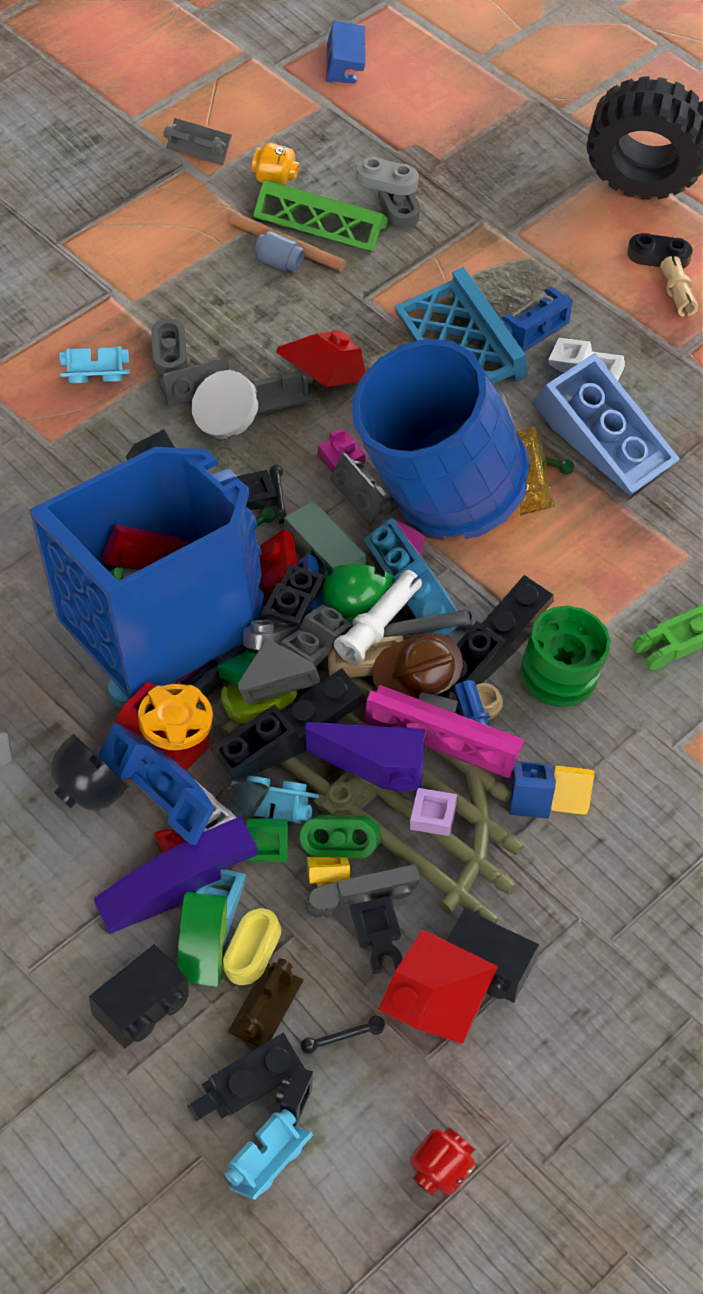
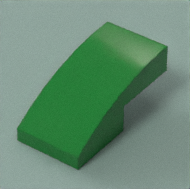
M186 892L184 895L179 933L178 969L187 977L188 983L218 987L222 980V942L227 934V897Z

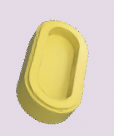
M264 908L252 910L244 915L239 922L222 959L223 970L232 983L248 985L257 981L264 973L282 932L277 916L271 910Z

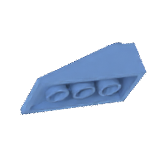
M596 353L545 385L532 402L534 407L558 435L629 496L681 460Z

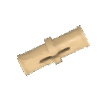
M674 256L673 258L675 266L672 257H667L660 264V268L667 281V293L670 297H673L680 316H685L683 308L686 311L687 317L691 316L698 310V304L691 291L693 285L691 279L685 275L678 257Z

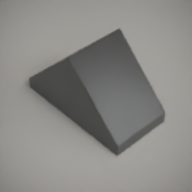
M266 639L239 681L238 687L245 702L251 704L321 683V680L312 661Z

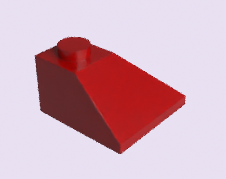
M339 330L316 333L278 346L276 350L277 354L325 387L360 382L366 373L361 348L350 341L349 335Z
M423 929L397 967L378 1010L418 1030L463 1044L498 966Z

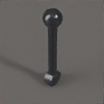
M275 464L270 467L269 473L274 478L279 524H283L284 517H286L281 484L283 469L280 465Z
M373 1016L367 1024L318 1039L306 1037L301 1042V1049L306 1054H312L318 1047L360 1034L371 1032L378 1035L384 1031L385 1021L380 1016Z

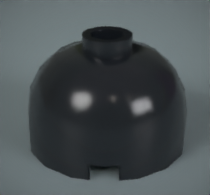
M75 734L66 739L54 754L51 763V776L59 786L54 793L69 808H72L76 803L87 810H100L109 807L129 787Z

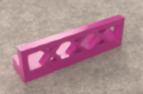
M379 685L376 692L371 690L367 698L365 724L370 726L425 729V747L510 779L523 748L524 739Z

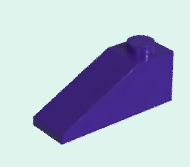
M306 722L307 752L382 789L406 792L422 788L425 729Z

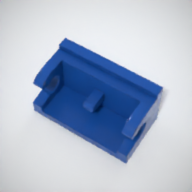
M333 20L327 40L326 82L356 83L357 76L348 75L345 71L348 69L364 71L365 26Z
M548 287L544 292L552 297L554 301L543 297L540 299V303L516 318L511 314H506L502 317V320L507 323L505 326L523 352L569 323L573 302L571 297H566L554 287Z

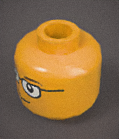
M268 142L262 148L258 147L256 149L251 171L255 173L256 179L260 183H263V180L286 186L289 180H296L300 163L295 161L293 149Z

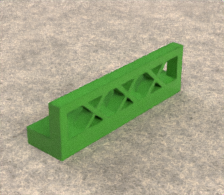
M263 180L253 214L254 218L373 253L380 229L386 231L389 220L387 216L379 212L267 180ZM268 197L280 200L284 207V210L274 216L263 213ZM299 207H305L311 210L314 218L304 224H299L296 222L292 211ZM288 215L290 221L282 219V217ZM329 215L336 216L341 219L344 227L330 233L326 231L321 220ZM317 223L320 229L313 228L310 226ZM358 224L371 226L372 230L368 243L356 240L351 228ZM347 231L350 238L341 236V234Z

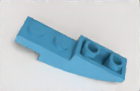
M393 517L364 538V541L384 572L386 571L391 574L395 581L404 570H410L418 575L411 584L417 579H421L422 587L406 602L416 619L458 611L444 587ZM458 626L425 633H438L446 636Z

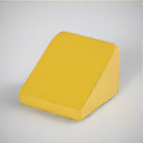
M555 766L554 777L556 784L551 810L586 815L589 811L595 771Z

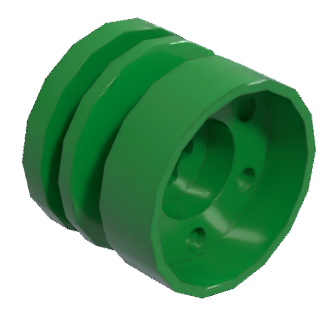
M569 605L552 607L541 613L533 623L520 667L523 685L531 695L545 704L557 707L576 706L587 700L596 688L601 670L609 654L611 640L606 626L597 616L587 610Z

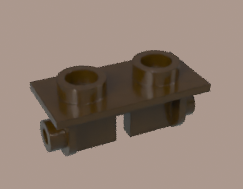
M279 958L276 963L267 964L264 973L255 982L230 1026L229 1034L257 1047L273 1038L304 982V979L292 974L291 969L293 966L289 961Z

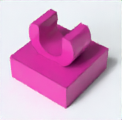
M343 428L330 433L329 440L318 444V455L332 473L344 452L350 459H355V461H361L365 464L366 454L348 432L345 433Z

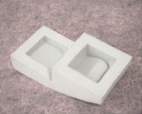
M566 338L558 339L548 359L550 366L565 373L596 353L617 381L625 367L624 356L592 352L590 341Z

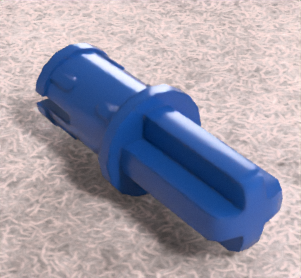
M467 680L456 684L453 690L461 715L489 726L487 719L490 718V714L484 712L475 682Z

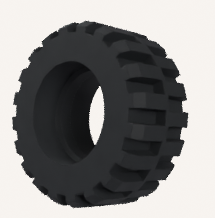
M641 76L638 81H633L631 78L621 82L620 87L618 85L613 86L607 91L606 95L601 97L594 111L587 141V153L592 168L597 169L596 174L602 181H608L609 187L616 191L620 189L624 191V195L630 197L639 195L641 199L650 200L651 197L657 196L658 199L669 197L670 193L677 195L685 191V188L691 187L703 173V101L698 102L699 96L692 90L686 91L683 84L677 81L674 84L667 82V78L658 77L657 80L650 79V76ZM636 131L653 132L667 138L671 144L663 146L645 145L634 140L628 134Z

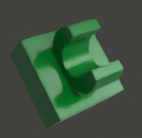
M247 819V829L257 845L258 852L257 856L247 859V862H287V819Z

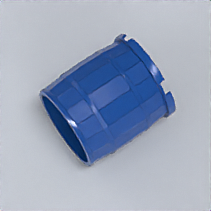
M427 338L400 345L380 357L361 378L352 401L353 424L362 439L367 455L409 526L432 539L444 540V536L456 537L463 535L465 539L484 535L504 523L523 501L528 488L526 479L530 467L529 452L518 436L516 427L499 392L473 352L453 341Z

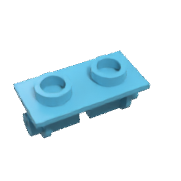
M121 346L97 348L98 361H91V348H66V352H60V366H67V372H61L60 377H68L69 383L89 382V376L102 375L103 381H123V374H130V369H123L122 364L129 363L128 349L122 350Z
M247 776L246 783L232 781L231 785L242 787L241 794H237L234 798V809L239 810L241 815L269 818L271 803L275 804L273 819H287V821L301 824L304 820L309 821L312 815V807L307 805L308 797L319 799V794L306 792L307 784L283 781L282 788L270 787L271 779Z
M283 1109L280 1113L274 1112L255 1134L263 1147L259 1150L253 1142L249 1141L227 1164L229 1169L224 1175L232 1183L228 1188L233 1192L256 1200L260 1194L271 1187L273 1179L281 1170L300 1154L302 1147L313 1136L312 1132L292 1126L296 1122V1118L288 1110Z

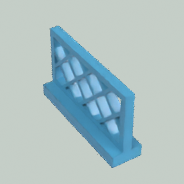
M464 267L452 272L453 280L395 306L397 316L414 341L423 340L426 329L441 332L438 340H446L448 334L463 336L460 346L473 352L475 357L479 359L478 361L482 368L485 360L500 363L502 368L493 372L484 370L493 384L510 376L515 381L527 376L526 354ZM450 293L455 298L452 306L437 303L439 298ZM415 309L426 310L423 320L409 317L407 313ZM432 313L447 314L448 317L445 324L430 321ZM455 316L468 318L470 320L468 327L452 325ZM470 338L484 340L483 350L468 348L467 345Z

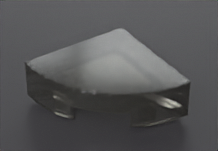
M243 781L224 788L215 799L237 817L241 816L242 820L247 822V819L253 818L271 788L259 782Z

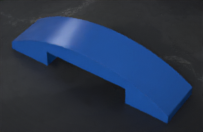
M114 723L98 757L119 778L132 779L170 815L166 822L189 844L196 845L214 812L212 803L204 790L179 764L159 748L123 725Z

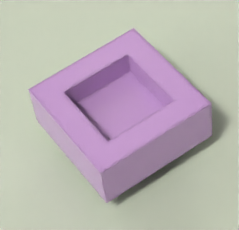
M418 788L410 820V830L450 836L457 804V794Z

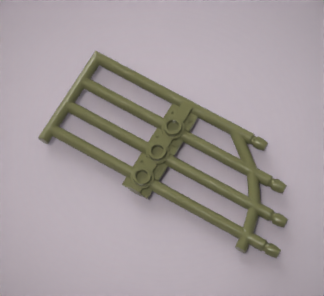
M328 656L316 668L320 665L329 672ZM361 677L351 678L364 694L366 701L371 690L377 691L376 688ZM316 685L303 688L298 691L302 694H305L306 692L314 688ZM352 712L338 721L341 724L369 726ZM231 719L220 730L226 738L247 723H239ZM424 746V753L431 748ZM433 750L466 775L471 798L470 803L423 767L422 786L428 790L457 794L455 811L475 826L472 847H469L452 833H450V836L425 832L466 864L455 882L362 809L372 799L379 796L404 817L411 820L414 803L401 793L393 789H382L347 771L331 785L297 757L280 763L285 769L319 794V799L313 800V805L321 811L322 815H356L372 819L380 829V843L408 866L415 864L418 867L419 874L445 894L439 902L444 912L451 914L459 905L463 909L493 923L498 922L496 914L488 907H484L483 903L468 891L477 876L480 875L489 883H494V886L501 892L508 895L511 894L516 888V884L506 874H501L497 867L486 860L489 837L498 844L501 843L503 848L515 855L521 853L524 845L517 837L512 834L509 835L505 828L491 819L485 790L491 791L494 797L504 802L510 799L512 792L502 782H497V779L486 770Z

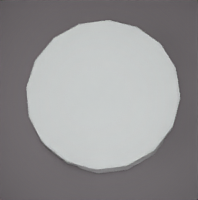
M232 370L218 371L207 377L197 388L192 400V415L196 425L207 435L217 439H228L227 437L233 434L237 436L244 432L253 422L258 411V400L256 399L254 384L241 373Z

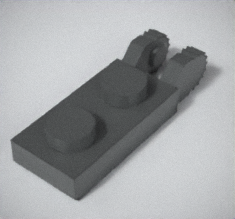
M413 864L322 885L321 888L317 886L316 889L313 888L312 892L309 893L310 896L307 898L306 909H308V913L311 916H315V918L319 916L321 918L322 915L325 917L333 915L338 906L349 904L350 908L353 904L373 900L372 898L386 895L391 896L392 900L412 895V889H416L421 880L418 867Z

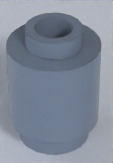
M268 231L266 235L262 234L259 236L254 252L258 254L257 260L286 273L289 270L295 273L302 264L305 248L300 247L297 241Z

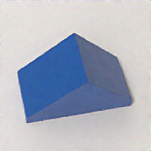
M516 762L511 780L510 815L549 819L556 784L551 764Z

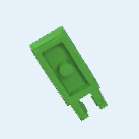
M703 605L662 622L655 629L636 638L632 647L638 654L654 649L660 642L665 646L646 658L645 664L651 671L666 666L673 659L677 660L703 648Z

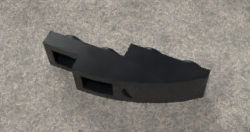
M523 575L482 623L476 621L456 644L462 654L463 668L460 678L454 686L467 680L474 681L477 685L489 678L528 639L533 623L554 602V594L526 575ZM454 686L449 688L447 691L454 692Z
M341 668L282 710H279L274 704L210 749L232 780L248 776L285 762L306 751V722L335 724L365 703L366 699L357 685Z

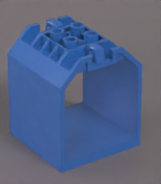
M153 447L29 510L57 620L129 699L148 681L155 686L168 685L212 661L219 654H224L243 643V629L251 626L252 621L260 620L265 602V594L258 588L262 574L259 561L261 549L256 541L255 534L257 521L251 510L245 508L249 497V488L230 469L211 475L207 470L218 465V462L207 449ZM116 524L178 537L181 541L191 543L120 581H117L109 573L118 566L106 564L101 558Z

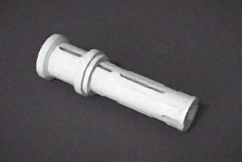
M404 570L367 613L356 616L353 620L352 628L345 635L337 637L334 641V647L345 661L359 665L365 659V652L372 644H377L381 641L384 635V627L413 594L422 587L421 579H417L411 584L418 576L410 570Z

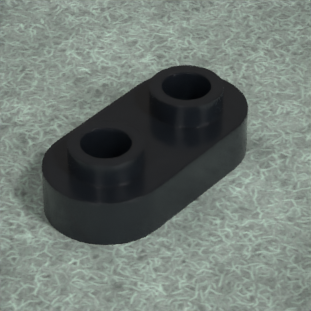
M640 233L630 238L627 255L631 261L637 264L660 267L661 262L667 257H672L675 266L673 258L676 256L680 259L682 268H685L690 264L693 249L690 243L682 238Z

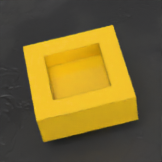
M307 857L309 883H317V886L321 888L322 885L350 879L348 858Z

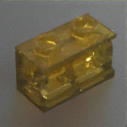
M531 427L516 431L526 446L530 459L529 474L526 479L528 487L524 499L519 505L520 515L555 507L545 451L536 428Z

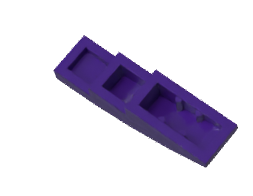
M241 816L202 832L196 845H191L185 841L129 873L94 898V903L108 933H114L183 905L186 892L194 891L221 880L220 870L257 856V845Z

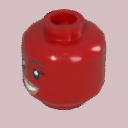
M450 1127L445 1131L433 1129L410 1157V1163L417 1171L412 1179L431 1196H433L437 1189L443 1194L451 1195L457 1191L474 1170L475 1160L471 1154L475 1149Z

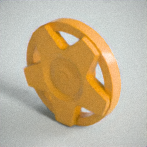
M170 684L161 687L157 686L148 692L138 710V723L143 736L153 745L167 750H183L199 744L208 735L212 726L213 713L210 702L201 693V690L192 685ZM197 703L203 707L204 711L196 708ZM152 704L154 709L146 713L148 707ZM163 730L167 739L156 735L152 731ZM188 730H199L193 736L186 738Z

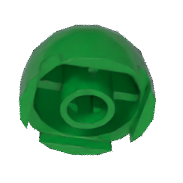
M343 564L333 567V574L328 575L327 571L323 574L325 579L322 585V604L337 610L344 619L353 623L356 616L367 613L392 586L395 579L386 571L385 577L374 574L375 567L370 565Z

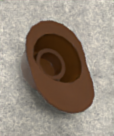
M438 633L422 634L394 643L383 649L375 659L372 669L373 683L377 689L379 685H382L416 699H419L421 692L436 695L453 687L460 678L463 668L462 654L455 642L447 636Z

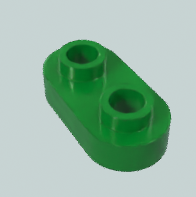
M317 815L306 822L300 831L301 845L313 857L363 859L371 855L381 841V832L378 825L366 816ZM319 829L327 831L329 835L328 840L320 837ZM358 829L366 833V841L358 838L356 833Z

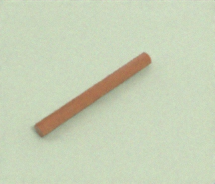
M236 212L231 216V225L257 236L266 235L268 231L275 232L299 242V246L305 248L304 257L339 272H342L345 268L346 260Z

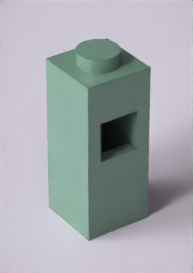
M314 501L284 517V529L293 534L296 553L301 558L307 554L318 559L319 574L323 575L327 571V574L331 575L333 574V567L343 564L366 565V555Z

